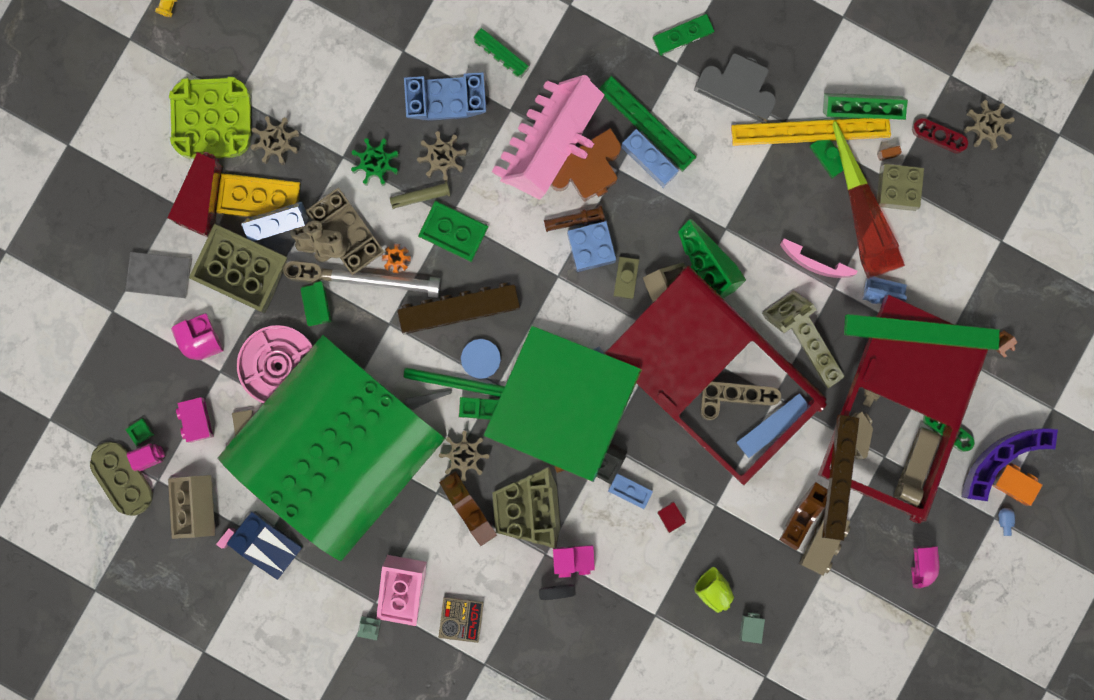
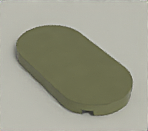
M114 442L100 444L93 450L91 455L90 469L118 512L129 516L142 514L149 508L152 502L153 493L151 486L141 471H134L131 468L127 458L128 450L124 446Z

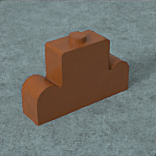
M611 128L591 140L594 143L592 148L583 145L579 147L588 154L586 159L570 153L550 185L553 190L564 191L568 188L569 182H571L581 199L586 202L596 195L598 197L603 196L608 192L607 189L616 184L617 176L608 161L618 158L621 146Z

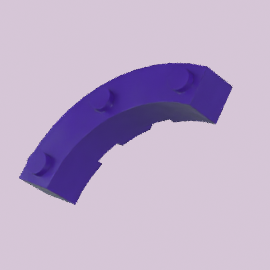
M1035 428L1021 430L1000 438L991 444L971 467L966 477L961 497L988 501L991 487L998 472L1023 453L1039 449H1055L1058 429Z

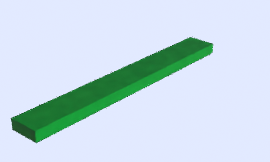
M845 315L844 335L999 350L1000 330Z

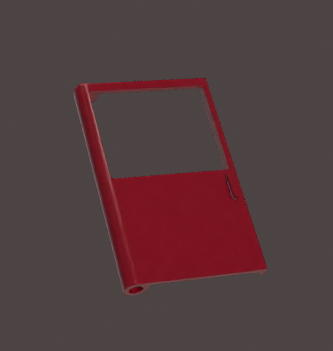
M689 265L676 276L669 287L604 352L607 356L640 368L642 371L636 384L743 486L817 411L821 412L827 406V398ZM753 341L813 399L809 402L808 408L744 474L740 475L687 425L679 415Z
M891 295L884 297L877 315L880 318L955 325ZM876 338L868 339L840 415L849 416L858 389L861 387L945 424L946 427L924 484L923 496L918 507L855 480L851 482V490L906 513L910 516V521L921 524L922 521H927L988 353L987 349ZM835 430L818 473L819 476L828 480L830 477Z

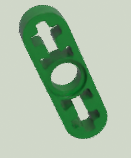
M923 415L925 425L942 437L945 424L940 425L936 421L930 422V418ZM960 427L959 432L961 434L958 437L961 439L967 438L969 446L962 447V442L956 439L953 447L960 452L970 451L975 444L974 438Z

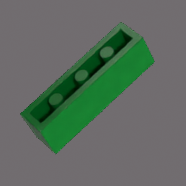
M824 93L823 113L827 117L906 120L908 100L903 96Z

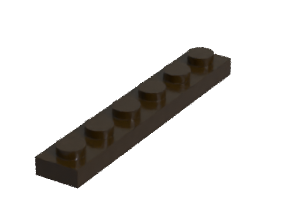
M837 415L822 538L844 541L860 418Z

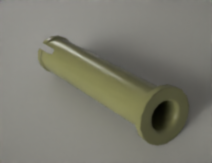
M445 181L444 184L389 198L392 209L446 195L450 197L451 195L448 183Z

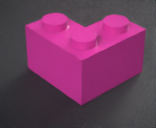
M593 545L553 548L554 574H559V577H571V573L579 571V575H589L592 570H595Z

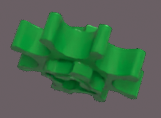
M365 138L364 142L367 145V150L364 153L352 150V155L359 157L361 163L357 167H352L351 171L354 174L358 171L366 172V178L363 180L365 186H368L369 180L372 177H378L381 185L385 186L386 183L383 180L385 172L391 171L394 174H398L397 168L389 166V161L392 158L398 157L399 154L397 151L391 154L384 152V147L387 144L386 139L381 140L379 147L373 148L370 146L369 139ZM376 158V160L378 161L377 166H374L372 164V159Z

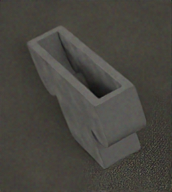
M738 54L732 55L723 75L717 67H706L694 89L695 92L761 123L767 122L775 105L773 94L767 91L759 92L769 70L757 64L755 59L751 57L744 58Z

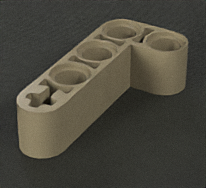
M711 382L708 386L715 387L716 395L714 397L708 396L706 388L701 392L700 415L704 420L715 419L719 415L720 402L773 406L780 402L781 393L774 387ZM728 388L735 389V398L727 397L726 390ZM749 389L756 393V398L752 401L746 397V392ZM760 390L763 391L762 395L772 392V395L776 396V398L771 402L769 398H761ZM706 406L714 408L715 413L712 417L705 415L704 409Z
M923 427L919 428L895 489L894 498L918 507L923 496L921 488L938 446L940 434Z

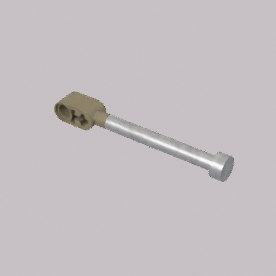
M289 261L283 268L287 278L298 282L315 283L323 280L428 292V297L436 298L439 297L440 278L430 277L428 281L358 272L352 276L349 271L324 269L314 263ZM297 266L299 269L298 274L290 276V268ZM313 269H315L318 275H314V278H312L310 274L304 273V270L306 272H313Z

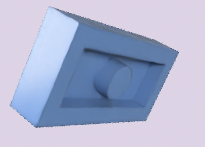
M616 474L608 492L642 509H645L653 491L619 474Z

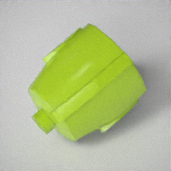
M715 567L705 572L694 588L699 598L717 613L722 612V610H728L734 599L728 581Z

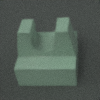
M361 616L357 637L377 640L381 620Z

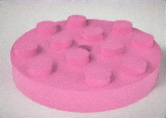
M268 326L254 332L242 345L237 358V374L241 385L251 397L261 403H265L313 347L312 343L299 331L286 326ZM277 362H280L282 364V368L280 370H277L275 368V364Z

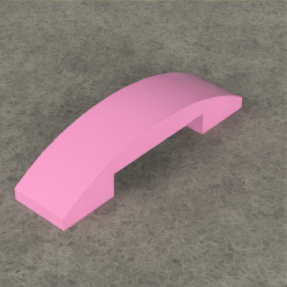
M787 239L781 241L780 245L787 255L811 272L833 278L853 277L858 272L841 263H838L835 269L801 255L802 246Z

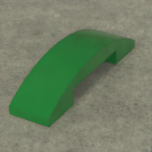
M460 397L459 417L491 420L499 400Z

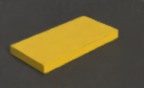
M221 173L216 213L254 217L299 202L301 183Z

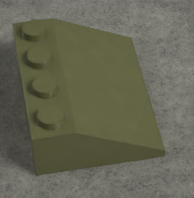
M214 224L189 279L262 313H266L274 296L287 257Z

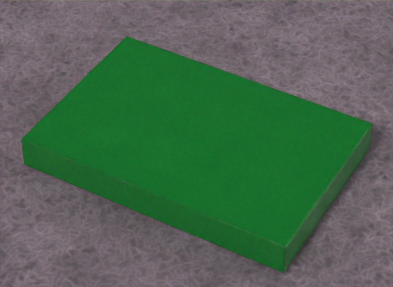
M435 201L418 237L472 263L489 226Z

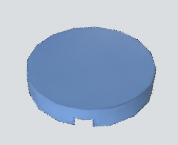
M484 339L473 340L468 343L461 355V363L465 372L477 379L492 376L498 370L501 362L500 352L496 345Z

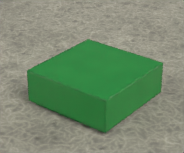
M144 418L125 429L136 446L154 436Z

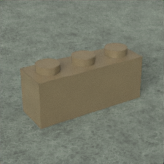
M825 512L799 562L800 565L822 576L825 573H829L833 565L831 560L834 555L839 553L842 546L840 540L822 538ZM848 520L846 522L845 537L848 535L851 528L850 526H848L850 523V521Z

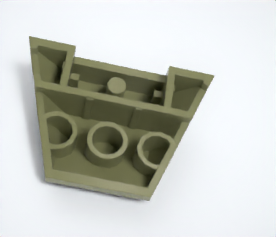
M549 467L492 493L496 533L556 549L560 531L557 486Z

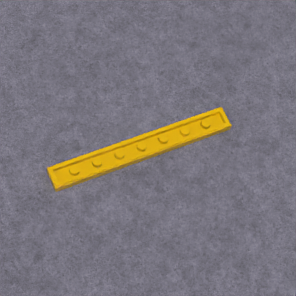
M855 118L731 125L732 146L816 142L817 140L836 141L832 126L834 121L837 122L845 140L890 138V120Z

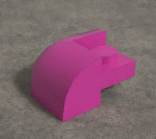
M206 313L191 320L180 322L171 328L178 348L189 359L202 360L223 352L218 336L214 332Z
M918 546L913 548L915 567H911L913 588L928 587L938 577L940 568L938 546Z

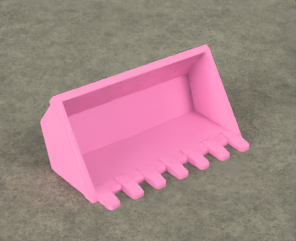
M586 75L559 82L558 85L550 81L545 82L544 89L553 92L550 99L538 95L535 102L544 106V109L541 113L529 109L526 114L527 117L536 121L533 127L524 123L519 125L518 130L527 134V137L524 141L512 137L509 143L518 148V152L516 155L504 151L501 159L510 163L507 170L499 166H495L492 170L493 174L501 177V182L509 184L540 200L546 194L570 153L586 159L588 154L575 145L579 143L588 148L593 147L594 143L582 136V133L604 97V94Z

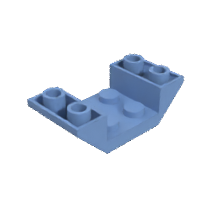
M483 72L466 73L461 78L425 80L424 76L404 78L407 118L442 120L468 118L486 113Z

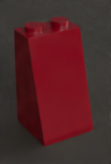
M197 152L167 218L179 226L208 238L216 220L223 167L218 163L219 160L214 155L207 152L203 154Z

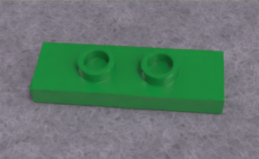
M707 14L653 36L652 39L659 55L662 56L709 36L715 31Z

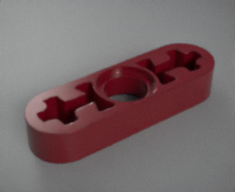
M925 118L918 119L912 126V132L916 137L953 153H961L968 147V140L964 135ZM921 124H924V128H925V129L931 130L932 127H933L934 130L931 132L930 137H929L928 134H929L930 132L924 130V131L921 133V132H919L920 128L917 127V126H920ZM936 131L944 132V141H938L935 138ZM951 135L952 138L950 140L956 142L959 139L961 140L960 144L963 146L956 148V144L954 142L950 141L948 145L946 144V142L949 140Z

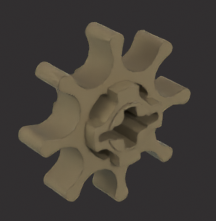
M984 100L980 104L982 114H976L973 110L967 112L966 115L974 119V126L966 127L964 133L973 131L978 135L977 141L973 144L974 147H978L981 141L986 139L991 144V150H995L998 147L996 137L1001 136L1006 141L1012 138L1011 134L1005 132L1004 125L1013 123L1015 119L1013 117L1010 119L1001 117L1000 112L1005 107L1003 103L997 107L996 111H991L988 108V101ZM988 122V124H992V128L990 126H986V123Z
M266 116L265 120L268 126L264 131L252 128V132L260 135L261 140L258 144L251 145L250 147L253 151L258 149L265 150V156L262 158L264 164L268 163L272 155H276L279 157L280 164L284 165L283 153L290 150L295 154L298 153L297 148L291 147L289 142L291 138L299 137L300 134L297 130L291 133L285 131V126L288 124L287 118H282L279 126H273L271 119ZM278 138V140H279L278 143H277V142H274V143L271 142L272 139Z
M437 131L435 133L437 142L434 145H428L424 140L421 141L422 147L428 149V154L426 157H418L417 161L419 164L423 162L431 164L430 170L426 173L428 178H431L434 171H441L444 181H448L447 171L450 168H456L460 173L463 172L462 166L457 165L455 160L458 156H466L467 152L465 149L461 151L453 149V144L458 140L456 135H453L449 142H443L440 139V132ZM436 153L440 155L445 153V156L448 159V161L443 158L439 160V157Z
M463 431V440L460 443L456 444L452 442L450 437L446 438V441L451 444L452 450L448 454L440 453L439 457H448L451 460V467L445 471L446 474H450L453 469L458 468L462 472L461 480L466 481L465 474L467 470L475 469L481 475L483 472L478 469L477 461L480 458L489 459L490 456L489 454L481 455L477 451V446L483 442L482 438H479L476 443L470 444L466 439L467 431ZM470 446L474 452H471L468 447ZM463 450H466L467 454L474 455V457L466 458V462H463L462 458L455 457V455L462 454ZM455 460L460 463V466L455 463Z

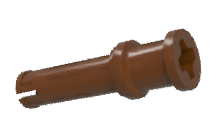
M599 205L598 208L590 210L582 209L580 213L544 220L546 232L581 224L589 226L591 223L605 222L602 205ZM572 220V221H570V222H565V223H561V224H555V223H559V222H564V221Z

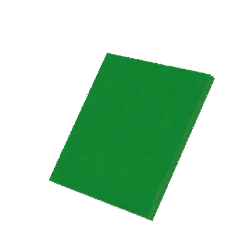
M531 326L484 436L594 482L642 370Z

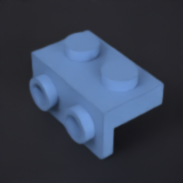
M867 276L863 300L873 304H882L884 297L891 295L906 302L907 296H905L907 285Z

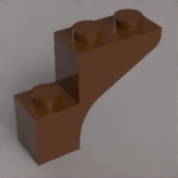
M456 471L439 482L452 506L463 519L470 533L480 546L497 536L492 525Z

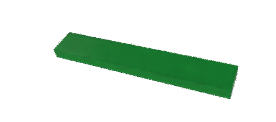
M612 76L599 88L604 94V98L682 172L697 158Z

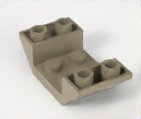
M339 187L306 210L313 221L321 222L322 230L338 231L341 233L342 243L346 246L347 252L340 259L352 276L385 253Z

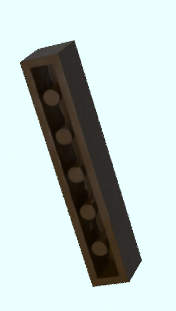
M510 282L499 284V288L491 289L490 286L483 287L477 293L465 291L459 293L460 296L452 298V295L440 297V301L435 302L432 299L423 300L420 302L421 305L413 306V303L401 305V309H398L397 313L402 334H410L520 310L515 284L511 285Z

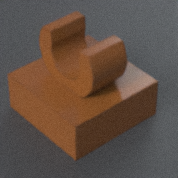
M1003 330L999 333V350L995 351L1003 357L1007 356L1005 352L1008 349L1015 351L1014 345L1017 344L1015 337Z

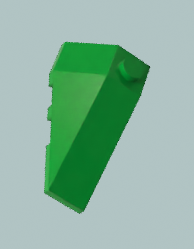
M692 219L688 220L678 231L685 254L689 255L692 264L690 267L722 298L735 292L746 281L737 265Z

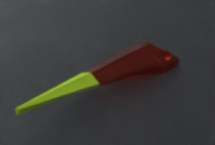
M834 121L832 126L847 183L860 261L866 277L870 279L903 268L905 264L898 249L899 244L837 122Z

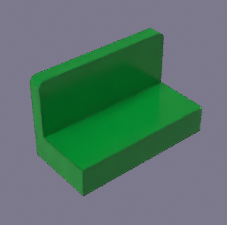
M320 281L315 282L314 285L302 287L301 295L307 325L310 327L330 323L331 316L324 283Z

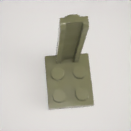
M792 291L762 314L768 322L781 332L786 333L792 329L821 380L827 388H830L843 379L844 375L809 315L817 311L814 304L796 291Z

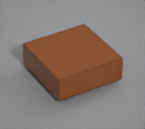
M896 146L881 150L877 154L879 161L898 157L902 153L901 147Z

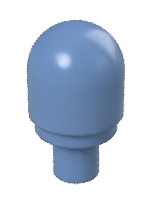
M1003 508L998 514L1000 527H1003L1004 536H1012L1011 527H1014L1015 513L1010 508Z

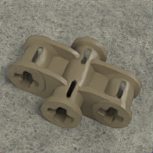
M311 221L305 226L290 231L291 237L295 239L296 249L308 253L315 252V259L319 262L327 261L331 257L340 258L347 252L346 246L342 243L341 233L338 231L322 230V224L319 221Z

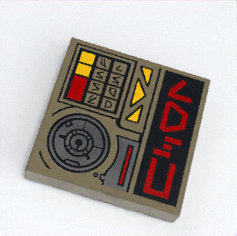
M443 597L438 638L479 643L484 602Z

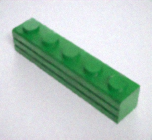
M482 28L473 37L474 43L477 46H482L487 54H492L497 62L503 63V67L513 71L512 74L517 78H522L529 70V66Z

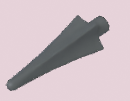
M445 390L428 395L408 397L402 403L411 410H414L433 400L449 395L452 391Z

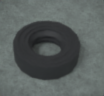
M559 585L539 589L540 600H553L573 597L576 593L575 586Z

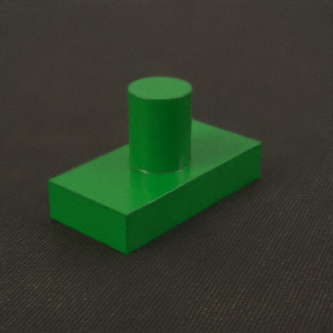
M817 140L809 146L831 179L844 171L840 153L831 140Z

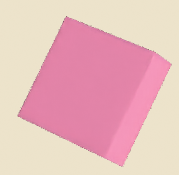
M228 528L216 545L221 549L227 548V542L236 530Z

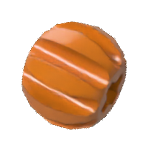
M394 244L393 250L389 246L385 249L388 254L382 255V261H388L384 265L387 271L394 267L393 273H399L398 269L400 267L404 271L408 268L405 262H411V256H405L409 252L406 247L399 250L400 244ZM399 254L401 260L394 263L392 257H396Z

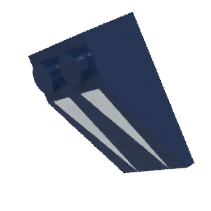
M252 511L227 542V545L276 580L281 577L302 549L300 545L256 511Z

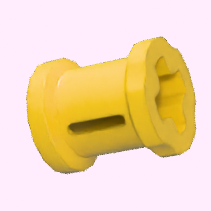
M160 0L155 12L166 17H172L173 14L171 12L177 0Z

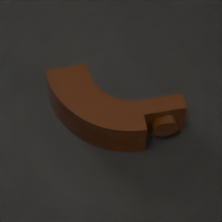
M817 482L810 487L786 523V528L779 539L794 550L799 549L809 528L826 507L828 489Z

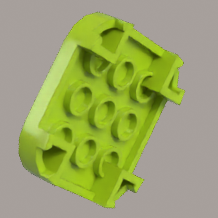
M235 77L195 80L186 78L181 79L169 93L171 109L170 142L178 154L188 159H194L197 152L201 154L207 152L214 155L215 158H233L241 156L248 150L252 139L251 98L248 89L241 81Z

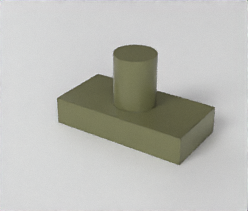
M619 257L613 297L633 300L639 264L638 259Z

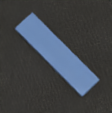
M799 393L737 441V445L750 458L789 428L808 408L807 402Z

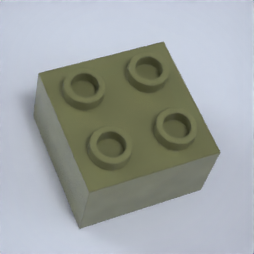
M891 164L881 166L876 207L909 211L918 210L921 206L924 168Z

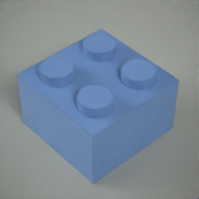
M606 221L567 231L577 272L616 262Z

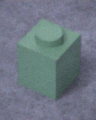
M748 612V616L742 615L739 639L745 642L762 644L765 619L760 618L758 613Z

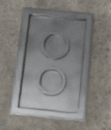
M130 252L125 291L186 299L191 259Z

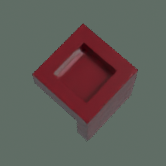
M671 502L668 506L657 512L668 533L687 523L675 502Z

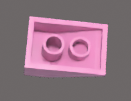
M387 555L382 566L376 619L416 626L427 562Z

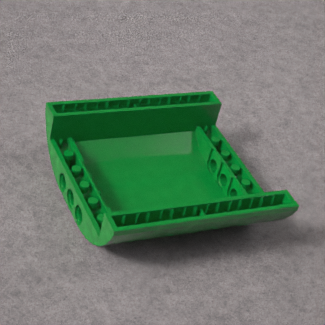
M322 335L217 458L242 485L295 530L333 558L342 561L446 438L369 375L327 337Z

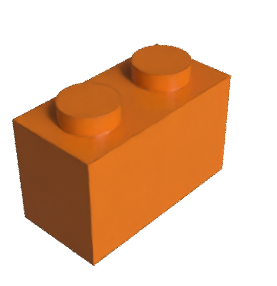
M1012 463L1007 464L998 472L992 486L1025 506H1031L1042 484L1037 482L1039 479L1029 473L1025 475L1020 472V467Z

